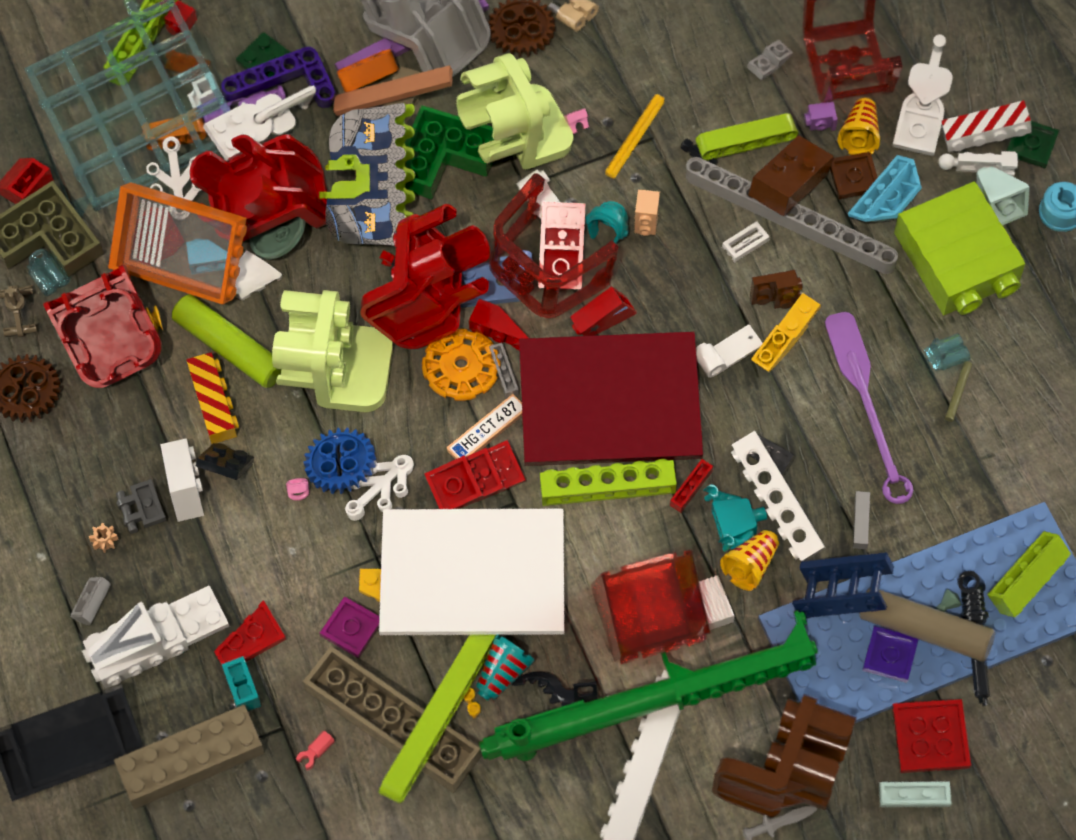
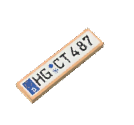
M514 394L510 395L446 447L447 451L454 459L481 450L522 417V402Z

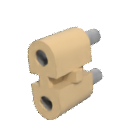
M569 0L570 3H565L561 8L554 3L549 4L548 9L556 13V19L574 31H579L585 26V21H590L598 12V5L590 0Z

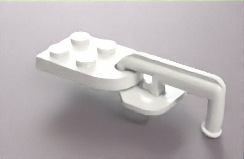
M936 35L933 39L934 47L929 65L918 63L910 71L908 85L914 93L910 94L903 102L892 147L934 156L942 124L941 120H943L944 106L939 98L949 92L952 82L951 72L946 68L938 67L943 46L946 43L943 35Z
M309 86L283 100L275 94L266 95L257 100L256 105H240L205 123L203 128L224 159L229 161L242 154V152L232 146L231 139L236 136L248 135L262 144L270 133L282 135L290 131L295 125V118L289 109L297 104L302 109H307L316 93V88Z

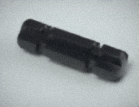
M686 138L681 143L680 148L686 153L690 152V156L702 159L697 144L693 145L694 142ZM716 158L706 160L714 165L718 164Z

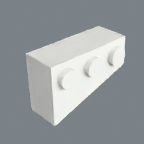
M187 438L160 444L177 521L204 516L199 492L203 491L200 478L196 479L199 471L198 467H196V462H192V460L196 459L193 446L189 447Z

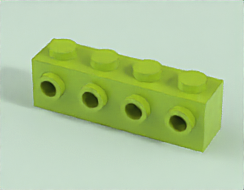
M1043 531L987 594L1000 614L1016 618L1069 558L1071 553L1060 535Z

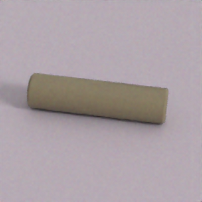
M879 590L887 605V610L859 613L860 619L982 662L988 658L995 639V631L992 628Z

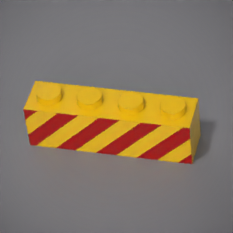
M212 352L186 359L211 444L236 438L235 429H238L239 425L236 415L231 416L229 411L233 409L230 396L225 397L224 391L227 390L224 377L219 378L218 372L222 371L219 360H214Z

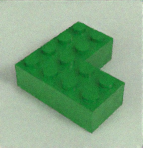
M421 105L412 125L415 134L412 138L405 141V145L413 148L415 151V157L405 162V167L415 172V178L413 181L407 182L405 188L413 191L416 195L433 199L447 165L487 177L493 162L485 163L478 153V148L481 144L494 140L492 137L493 127L482 125L473 129H466L459 116Z

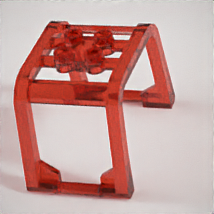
M804 0L803 38L820 102L827 103L835 99L876 92H893L903 66L900 56L882 59L874 30L875 0H865L864 15L861 20L813 27L814 6L817 0ZM860 34H865L868 44L866 48L851 46L845 50L832 49L828 54L817 55L814 42ZM871 55L873 65L865 66L864 64L857 63L860 57ZM821 63H828L831 66L828 72L822 73ZM876 73L879 85L835 92L837 84H842L845 79L853 78L856 81H861L866 74Z
M535 173L495 219L493 227L494 244L493 250L490 252L488 264L494 277L533 313L544 318H554L610 286L619 247L611 240L594 254L560 275H549L513 243L539 216L540 204L537 203V197L543 191L545 179L540 174ZM528 200L527 209L507 233L504 234L502 229L504 225ZM506 251L509 256L502 262L504 268L502 269L498 264V259ZM607 261L606 266L596 273L589 284L557 304L560 287ZM535 279L544 285L541 304L530 295V292L534 290L533 281Z

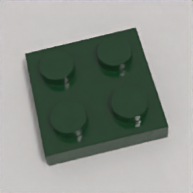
M262 32L236 58V63L247 70L291 53V51L265 32ZM268 71L265 73V75L267 77H272L275 75V73Z
M1031 121V133L1024 136L1011 137L1006 152H1016L1018 160L1046 169L1060 130Z

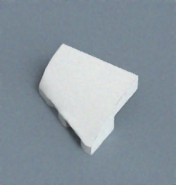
M246 250L239 260L240 273L236 278L235 287L237 291L235 297L243 301L250 297L252 293L265 289V285L270 282L281 280L282 274Z

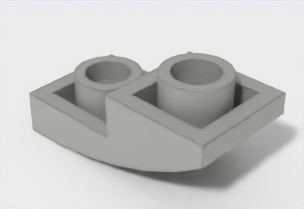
M777 40L767 46L763 54L751 60L747 68L762 81L782 66L793 55V52L780 40Z

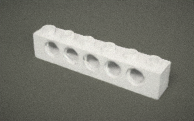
M753 431L733 443L732 447L734 450L731 451L737 463H743L746 468L743 470L745 477L749 483L751 481L755 483L757 489L754 492L761 502L765 500L769 508L766 509V512L772 521L776 519L780 527L777 530L783 540L788 539L792 547L789 550L795 560L800 558L803 562L824 550L826 547L758 434ZM752 453H757L760 457L756 465L748 463V457ZM764 472H768L771 475V481L768 484H761L759 481L760 475ZM777 491L781 492L783 495L782 501L778 504L772 503L771 495ZM792 511L794 513V520L791 523L783 521L782 516L784 512ZM798 530H803L806 533V539L801 543L794 540V534Z

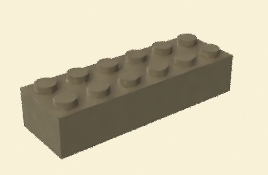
M244 704L119 757L114 762L134 809H137L265 753Z

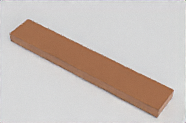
M448 65L335 95L334 113L336 116H339L351 110L370 108L451 87L453 70Z

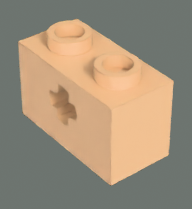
M638 190L634 233H639L643 236L656 235L660 192Z

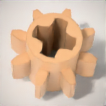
M102 523L101 526L92 528L94 533L89 536L90 542H94L92 545L94 550L100 548L105 553L106 550L115 548L113 543L118 540V536L114 533L113 526L108 528Z

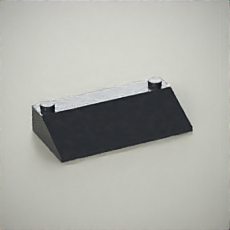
M120 684L0 728V770L12 801L114 765L115 759L144 747L123 685Z

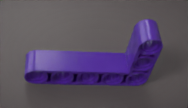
M313 47L301 48L225 78L221 84L223 98L227 101H234L304 75L308 86L316 88L314 99L321 108L332 106L335 92L322 61ZM309 56L312 57L314 60L311 62L304 61V58ZM286 64H292L294 65V68L289 70L286 69L284 66ZM271 71L275 73V75L272 77H267L265 73ZM320 75L322 78L320 80H314L312 79V76ZM248 79H253L256 82L250 85L247 84L245 81ZM232 86L235 87L236 90L234 92H228L226 91V88ZM328 93L330 97L324 99L320 97V94Z

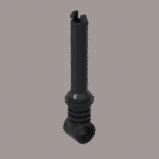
M965 571L958 578V586L961 589V597H963L962 608H964L960 618L984 625L987 622V618H989V613L985 609V602H983L985 601L983 596L986 587L985 581L977 573ZM971 580H976V585L968 589V583ZM971 658L975 697L978 698L979 704L987 706L988 697H990L987 659L982 662Z

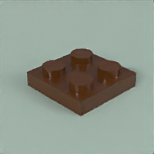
M870 152L833 158L830 171L838 199L864 195L878 178Z

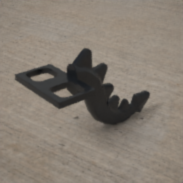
M536 671L520 675L511 684L512 686H523L526 681L534 684L537 680L538 687L546 686L543 689L544 694H552L549 700L550 704L561 703L562 707L582 700L586 703L598 699L596 682L573 684V690H566L556 676L547 672ZM591 686L593 688V692L587 694H579L577 691L579 687Z

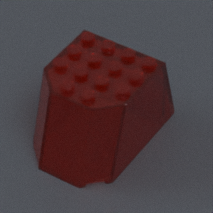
M691 550L683 551L684 554L678 557L676 552L621 566V572L610 575L609 571L601 573L591 584L614 662L620 661L621 665L637 660L639 655H642L643 659L656 656V654L663 650L666 653L678 650V648L685 644L687 647L697 645L706 640L705 636L711 633Z

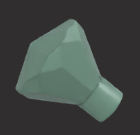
M946 589L941 603L936 608L945 612L947 609L962 606V603L957 593Z

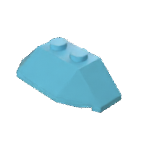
M897 155L847 213L848 216L865 222H885L897 218L898 214L907 207L922 189L915 161Z

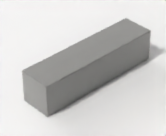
M498 343L489 346L505 399L512 394L518 396L519 389L503 344ZM493 349H497L499 352L497 358L501 361V368H499Z
M856 491L853 527V548L867 549L870 492Z

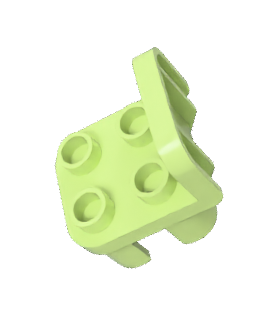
M511 53L495 57L493 63L461 74L460 79L463 84L471 83L474 88H477L462 93L457 97V111L463 126L466 129H473L492 122V137L494 140L481 144L478 148V153L485 163L516 154L522 168L530 169L560 159L569 153L573 142L572 130L551 93L541 85L530 84L531 73L525 59L520 58L516 60Z
M284 290L280 306L282 311L289 312V331H279L274 336L272 363L273 367L282 369L281 375H278L276 380L277 385L315 389L317 404L324 408L358 412H371L378 409L386 398L393 356L392 341L374 327L353 325V322H349L350 302L340 301L338 291L324 290L322 294Z

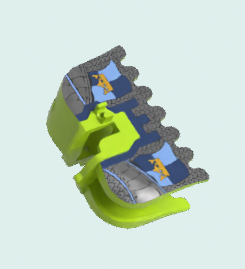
M397 103L382 107L351 110L341 115L332 125L329 134L331 160H328L325 170H356V181H338L332 186L331 192H319V198H327L326 224L328 230L337 240L346 244L395 246L393 235L397 232L398 222L414 214L405 209L406 204L412 203L416 197L413 191L405 188V184L413 181L415 178V172L405 167V162L415 157L414 149L405 145V140L412 138L415 134L414 128L405 124V119L412 116L415 112L414 104L405 105V103Z

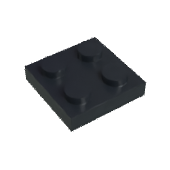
M213 443L197 458L196 467L238 480L253 465L254 457L241 450L229 449L224 444Z

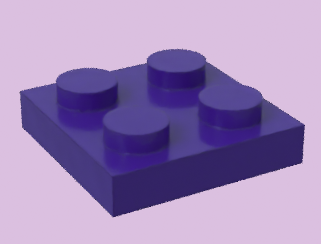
M874 626L862 671L907 683L919 639Z

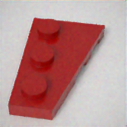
M263 600L258 605V608L245 618L244 623L235 632H232L214 653L221 666L240 657H244L245 662L285 641L286 637Z

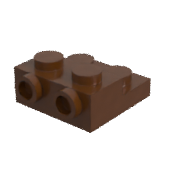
M795 270L752 277L750 290L751 305H765L773 301L774 309L792 307L801 296V278H797Z

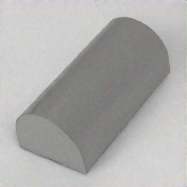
M90 577L70 617L82 624L91 625L111 585L110 582L103 577Z

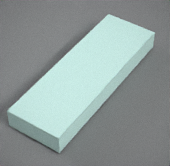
M879 782L880 807H950V782Z

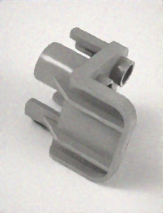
M360 0L365 10L363 18L368 29L375 34L411 48L422 72L450 65L453 70L452 77H454L487 47L490 40V27L479 0Z

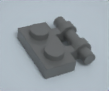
M151 479L130 486L132 495L126 496L124 491L116 493L118 499L117 506L122 510L124 525L128 527L131 534L138 531L137 522L142 521L144 527L147 528L166 521ZM136 504L139 512L132 514L130 506Z

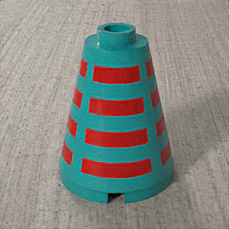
M497 634L478 679L476 688L479 691L477 694L487 701L490 698L495 700L534 663L535 659L530 655H525L522 649Z

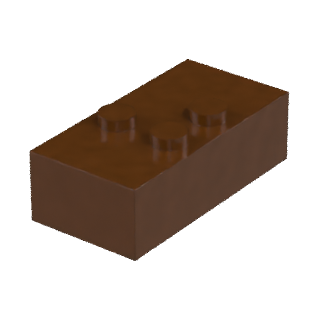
M798 135L753 176L748 195L784 217L828 175L834 156Z

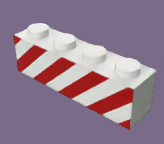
M1025 101L941 120L942 133L948 153L1031 133V120Z

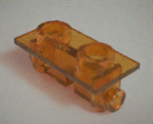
M172 49L166 52L165 57L168 60L164 68L202 78L206 75L211 61L203 57L198 58L176 52Z

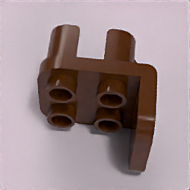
M806 694L803 695L801 702L788 699L776 741L785 743V745L775 741L772 742L764 765L765 769L740 760L721 758L714 774L713 794L730 804L766 815L767 817H776L782 808L803 803L826 810L839 764L844 759L857 717L817 704V698Z

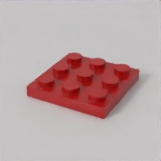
M962 699L895 703L892 705L900 773L970 769L971 761Z

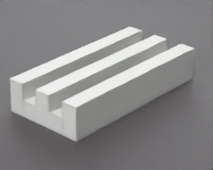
M756 221L724 241L722 248L726 249L727 254L732 256V260L736 262L768 242L770 236ZM756 230L758 231V232L755 233L754 235H752V236L746 238V239L743 240L741 243H739L738 245H736V246H734L733 248H731V246H732L733 244H735L736 242L740 241L741 239H743L744 237L748 236V235L751 234L752 232H754V231H756Z

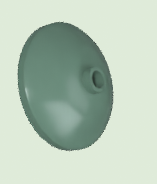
M297 216L250 238L249 242L252 251L263 259H275L287 254L300 241L306 221Z

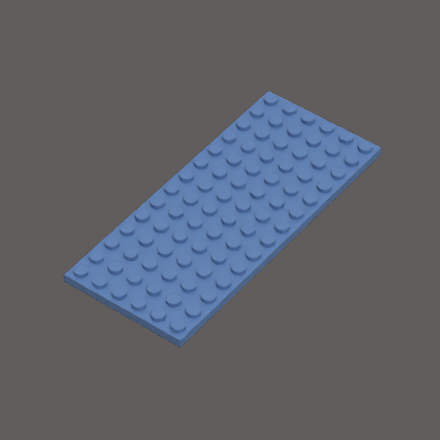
M1045 502L892 562L894 566L893 574L881 576L879 590L937 609L936 607L941 603L946 589L957 593L962 603L963 597H961V589L958 586V578L965 571L977 573L985 581L986 585L983 595L985 601L983 602H985V609L989 613V618H987V622L983 626L992 628L995 631L993 646L987 658V669L1076 634V559ZM1043 531L1060 535L1071 553L1069 558L1016 618L1000 614L987 594ZM872 576L860 578L857 594L866 593L870 588ZM850 579L837 585L836 596L848 594ZM971 580L967 588H973L976 585V580ZM827 589L815 593L814 598L826 597ZM792 603L758 616V620L771 647L785 644L796 625L793 612L796 610ZM960 606L947 609L945 612L960 617L964 608ZM859 613L806 618L807 625H804L809 640L815 641L818 654H815L816 666L806 671L790 673L786 678L798 702H801L804 694L818 699L817 704L857 717L855 722L857 723L892 709V705L895 703L909 702L973 676L970 657L922 640H918L907 683L862 671L874 626L887 628L860 619Z

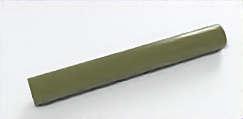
M965 361L963 363L945 416V420L949 422L954 421L972 367L971 362Z

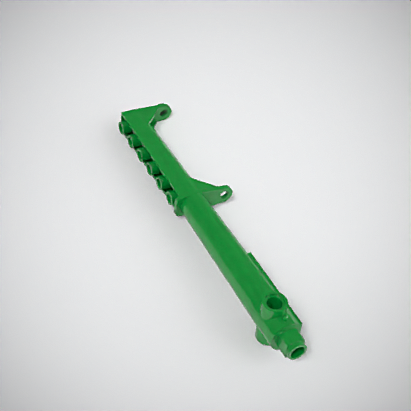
M798 610L793 612L796 625L785 644L693 671L669 662L666 652H662L661 657L668 679L586 703L582 700L495 727V735L482 738L483 740L479 741L484 760H492L502 756L504 761L515 757L521 761H529L535 757L537 750L674 705H678L680 711L687 705H697L703 700L716 699L732 691H742L748 686L761 685L777 677L784 678L793 672L809 670L816 666L815 654H818L815 641L809 640L804 625H807L804 612H798Z

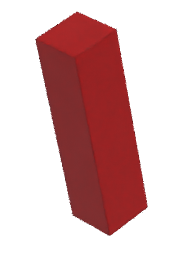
M701 459L670 500V506L682 513L713 472V465Z

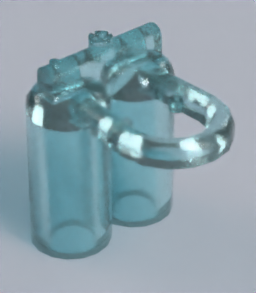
M38 249L30 255L28 259L30 265H27L29 275L45 296L53 294L57 287L61 288L68 284L70 278L54 257L49 256L45 249ZM44 254L41 258H36L38 255Z
M958 333L941 340L936 338L929 347L924 349L928 356L927 361L931 362L935 371L946 370L970 360V353L967 347L963 345V340Z

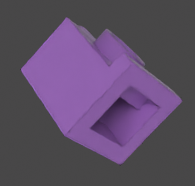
M827 102L808 105L807 114H804L805 125L809 126L810 130L831 128V131H835L837 116L834 103Z

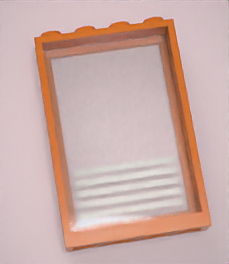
M132 182L120 186L108 268L116 270L118 266L125 264L131 276L223 305L233 300L236 295L235 283L240 273L239 259L243 254L242 241L247 231V226L245 225L246 218Z

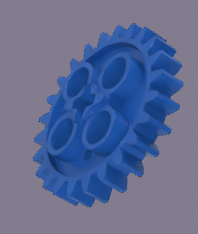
M348 427L344 432L337 428L334 434L331 430H328V436L321 433V440L314 439L315 446H308L310 453H305L306 461L303 463L306 469L304 470L310 482L314 483L316 488L321 487L323 492L327 491L328 488L331 494H334L336 489H339L340 494H343L344 488L351 492V486L355 485L359 488L360 480L367 482L365 475H372L370 468L376 467L374 463L376 460L375 450L370 439H366L364 433L359 435L356 429L350 433ZM339 445H340V453H341V455H342V457H340V458H339V453H338V446H339ZM339 464L342 469V476H340Z

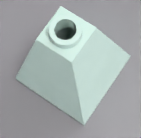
M993 166L983 167L978 170L976 184L981 189L986 201L992 207L1002 225L1028 215V184Z

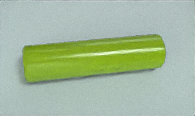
M191 294L185 295L176 303L171 314L172 320L262 387L270 388L277 383V377L281 375L282 369L273 367L272 352Z

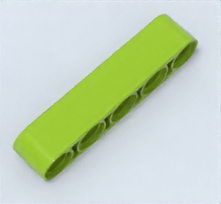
M787 113L704 132L696 137L695 142L702 159L711 160L712 158L724 157L791 141L798 136L799 132L791 114Z

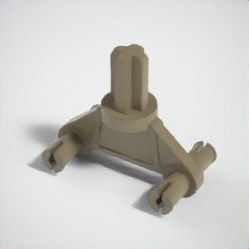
M14 285L8 286V289L0 290V298H5L6 308L13 311L16 327L3 328L4 337L13 335L23 337L24 334L37 332L36 323L22 325L21 309L25 305L23 295L33 294L32 285L24 287Z

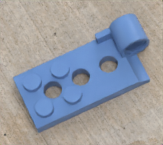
M526 250L516 251L511 256L500 257V261L481 263L463 271L461 283L464 285L484 277L489 281V288L485 294L460 304V308L476 306L478 299L493 304L526 301L524 280L534 276L532 253ZM500 278L508 280V283L504 286H500L496 282Z

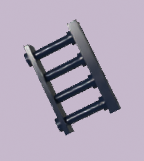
M887 552L803 561L800 563L799 569L807 582L805 599L794 600L792 605L796 611H803L805 618L887 610V605L879 592L881 576L893 574L894 566ZM872 576L869 593L857 594L860 578ZM850 579L848 594L836 596L838 580ZM829 581L826 597L814 598L817 582Z

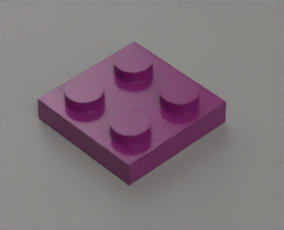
M344 596L320 631V636L359 658L379 629L380 616Z

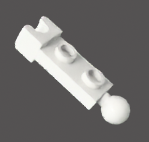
M1002 151L1001 155H995L993 153L973 154L965 152L959 153L958 158H954L951 154H943L940 156L938 164L943 170H950L953 166H956V171L978 172L983 167L993 166L1014 177L1015 169L1017 168V153Z

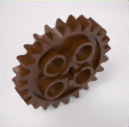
M506 0V4L499 2V9L494 7L493 14L489 15L490 21H488V25L490 27L491 42H496V48L502 47V53L510 50L512 55L517 52L518 57H521L522 53L529 57V52L532 51L536 55L537 48L544 50V44L550 45V39L554 37L555 19L552 17V11H547L546 4L541 6V0H537L535 3L533 0Z
M28 354L22 360L19 355H17V361L8 358V365L1 363L3 369L0 370V413L2 412L4 418L10 415L13 422L17 417H19L21 423H23L25 417H28L29 421L32 422L34 415L41 419L40 413L42 411L48 414L47 407H55L52 400H59L57 393L61 392L60 386H58L61 382L59 377H57V371L53 370L52 364H47L44 358L39 362L37 355L32 360H30ZM17 374H22L21 377L14 378ZM43 379L41 383L35 384V381ZM9 393H15L12 397H6ZM35 398L33 402L27 403L29 399Z

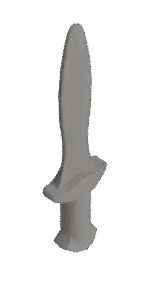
M805 806L797 808L773 819H767V816L764 815L763 824L750 829L744 828L743 837L746 840H752L754 837L764 833L774 837L773 832L778 828L803 820L814 813L817 807Z

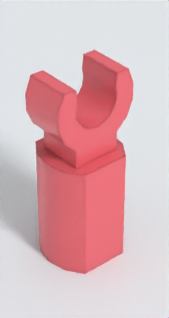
M323 730L307 747V751L297 755V762L300 763L303 759L307 758L309 762L305 765L307 771L312 769L314 760L316 758L319 759L335 740Z

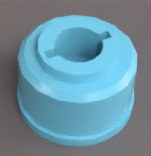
M1069 182L1054 183L1044 193L1039 206V216L1042 222L1050 229L1066 232L1076 228L1075 184Z

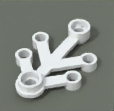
M168 137L163 142V149L169 156L171 177L160 170L158 164L154 162L149 163L146 170L149 175L157 177L173 189L174 196L183 198L182 188L190 179V166L196 157L190 159L189 166L180 176L177 158L180 143L177 138ZM173 141L176 144L175 148L169 149L167 147L168 142ZM150 166H156L157 171L155 173H151L149 171ZM192 183L193 187L185 195L184 199L192 201L198 192L202 190L196 188ZM153 184L150 187L151 189H153V187L157 186L160 188L161 192H164L161 185L159 184ZM170 206V213L176 219H185L191 213L185 210L179 213L175 207Z
M400 455L392 462L377 463L374 461L376 467L370 468L372 475L379 471L389 472L382 476L366 477L367 482L359 481L360 487H372L358 500H351L347 503L345 511L349 519L354 521L361 519L365 514L364 506L380 491L381 498L377 502L380 511L383 512V510L391 509V481L396 477L398 483L393 487L396 496L402 498L408 494L406 486L407 475L412 472L414 466L410 456ZM355 485L351 486L352 489H359Z

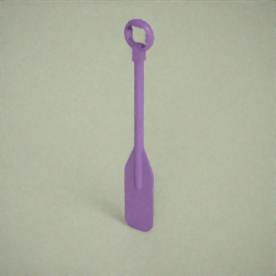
M841 312L832 314L826 318L825 328L840 371L860 393L888 476L883 483V495L891 503L903 504L912 497L913 485L909 479L898 475L868 392L871 365L858 326L851 313ZM902 481L905 483V490L909 494L894 498L891 496L892 493L887 485Z

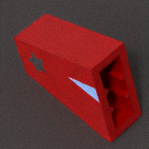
M611 286L570 316L574 323L572 328L579 336L581 334L583 336H595L636 315L637 312L627 296Z

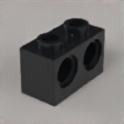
M758 434L780 473L785 476L795 459V455ZM752 453L749 455L757 461H759L760 459L757 453Z

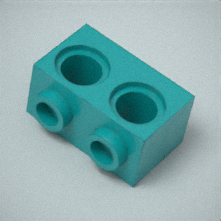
M244 657L222 664L236 707L245 704L247 711L261 707Z

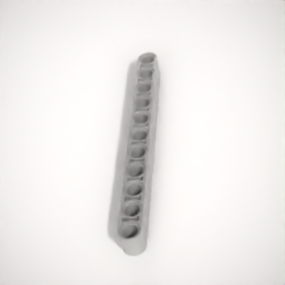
M693 157L687 161L685 176L689 183L881 273L890 274L895 270L898 253L894 248L798 203L783 217L757 200L749 198L748 193L751 181L698 157ZM883 259H889L891 262H886Z

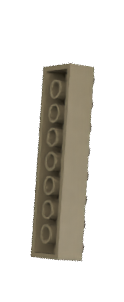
M330 646L303 681L306 692L397 755H399L425 711L332 646ZM447 726L421 771L452 793H455L481 758V748Z

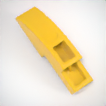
M802 293L780 324L774 327L751 358V361L767 372H770L809 327V322L818 312L821 305Z

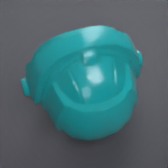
M604 202L600 206L594 207L585 217L591 239H594L599 232L598 220L615 230L616 237L610 244L611 248L620 239H624L629 234L627 211L617 202Z

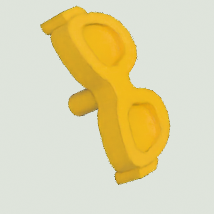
M470 687L463 699L468 703L467 708L470 717L474 719L481 712V708L477 702H473L476 696L474 690Z

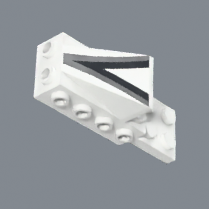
M209 585L169 605L167 602L155 604L148 611H146L142 602L138 603L119 622L109 626L108 630L91 634L87 637V640L82 641L86 648L82 650V653L87 663L92 661L95 667L91 672L96 682L101 681L104 688L107 689L172 657L189 650L188 646L229 627V623Z

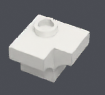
M212 73L192 82L194 89L187 95L196 114H200L202 110L206 111L225 102Z

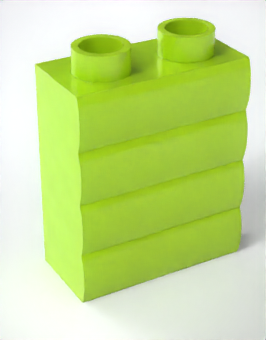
M975 181L898 214L894 234L943 316L958 310L960 315L969 314L981 306L983 298L995 293L998 298H1005L1020 288V279L1025 262Z

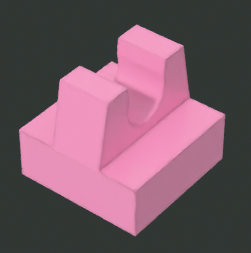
M580 109L564 116L572 133L577 132L576 123H580L583 129L589 127L586 109Z

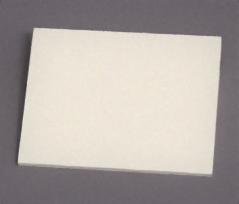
M563 509L383 510L379 635L564 634Z

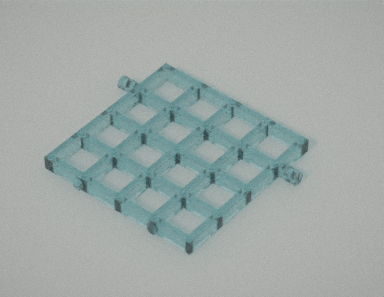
M124 0L123 4L127 7L128 14H132V16L24 68L39 98L37 101L42 110H45L74 169L73 174L77 181H80L95 212L118 201L120 187L96 198L86 174L114 161L125 184L132 182L146 187L159 179L146 173L132 180L121 157L150 143L161 165L159 167L160 170L170 175V163L167 162L157 139L183 126H186L197 149L178 157L179 170L188 166L191 158L197 157L205 151H212L214 153L219 151L213 141L203 145L192 122L220 108L224 114L230 111L174 0H162L140 12V6L136 4L137 0ZM171 10L182 32L153 46L142 24ZM136 27L146 50L118 63L107 41ZM188 43L199 65L169 78L159 56ZM101 45L111 67L82 80L72 58ZM152 60L163 82L134 96L124 73ZM65 62L76 84L47 98L37 75ZM204 75L215 98L186 112L175 89ZM117 77L128 100L98 113L88 91ZM169 93L180 115L151 129L140 106ZM82 95L92 117L63 131L53 108ZM133 110L144 133L115 147L104 124ZM98 128L108 151L80 164L69 141ZM157 168L150 172L155 173L157 171Z

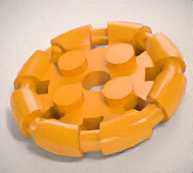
M460 328L455 333L429 344L425 350L426 355L422 358L424 379L429 381V387L435 393L444 398H447V396L452 397L454 401L472 400L480 393L485 394L498 379L496 376V365L489 346L493 345V342L479 332L474 333L468 331V329ZM466 340L472 341L471 346L464 344ZM450 341H451V343H453V344H450L449 346H446V343H448V342H450ZM493 349L499 368H501V361L497 358L499 352L497 349ZM480 351H486V354L482 355ZM434 356H441L440 360L434 359ZM465 360L467 365L465 367H457L455 365L456 361ZM483 367L489 368V371L484 372ZM441 372L442 376L437 378L435 376L436 373ZM476 380L478 385L472 388L470 383ZM450 384L456 386L457 389L450 388Z

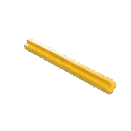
M659 94L654 95L605 170L607 177L614 179L664 104L663 96Z

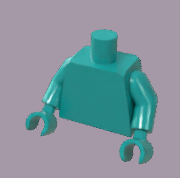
M712 484L703 489V491L709 493L704 497L705 501L714 500L711 512L720 537L718 542L722 543V550L724 552L736 548L755 536L757 533L756 522L767 520L765 508L752 509L747 498L742 499V497L719 491Z

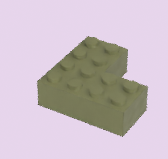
M51 181L0 214V259L8 269L45 246L67 277L104 254L98 239L54 181Z

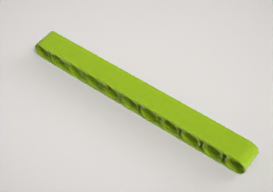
M469 635L385 776L379 789L380 795L399 804L404 801L486 661L496 635Z

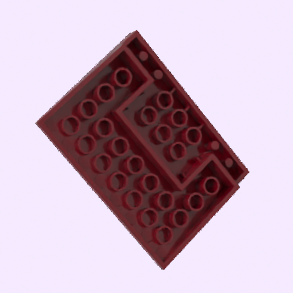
M695 331L519 339L524 466L703 458Z

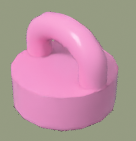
M295 478L286 483L290 499L299 501L309 495L307 479Z

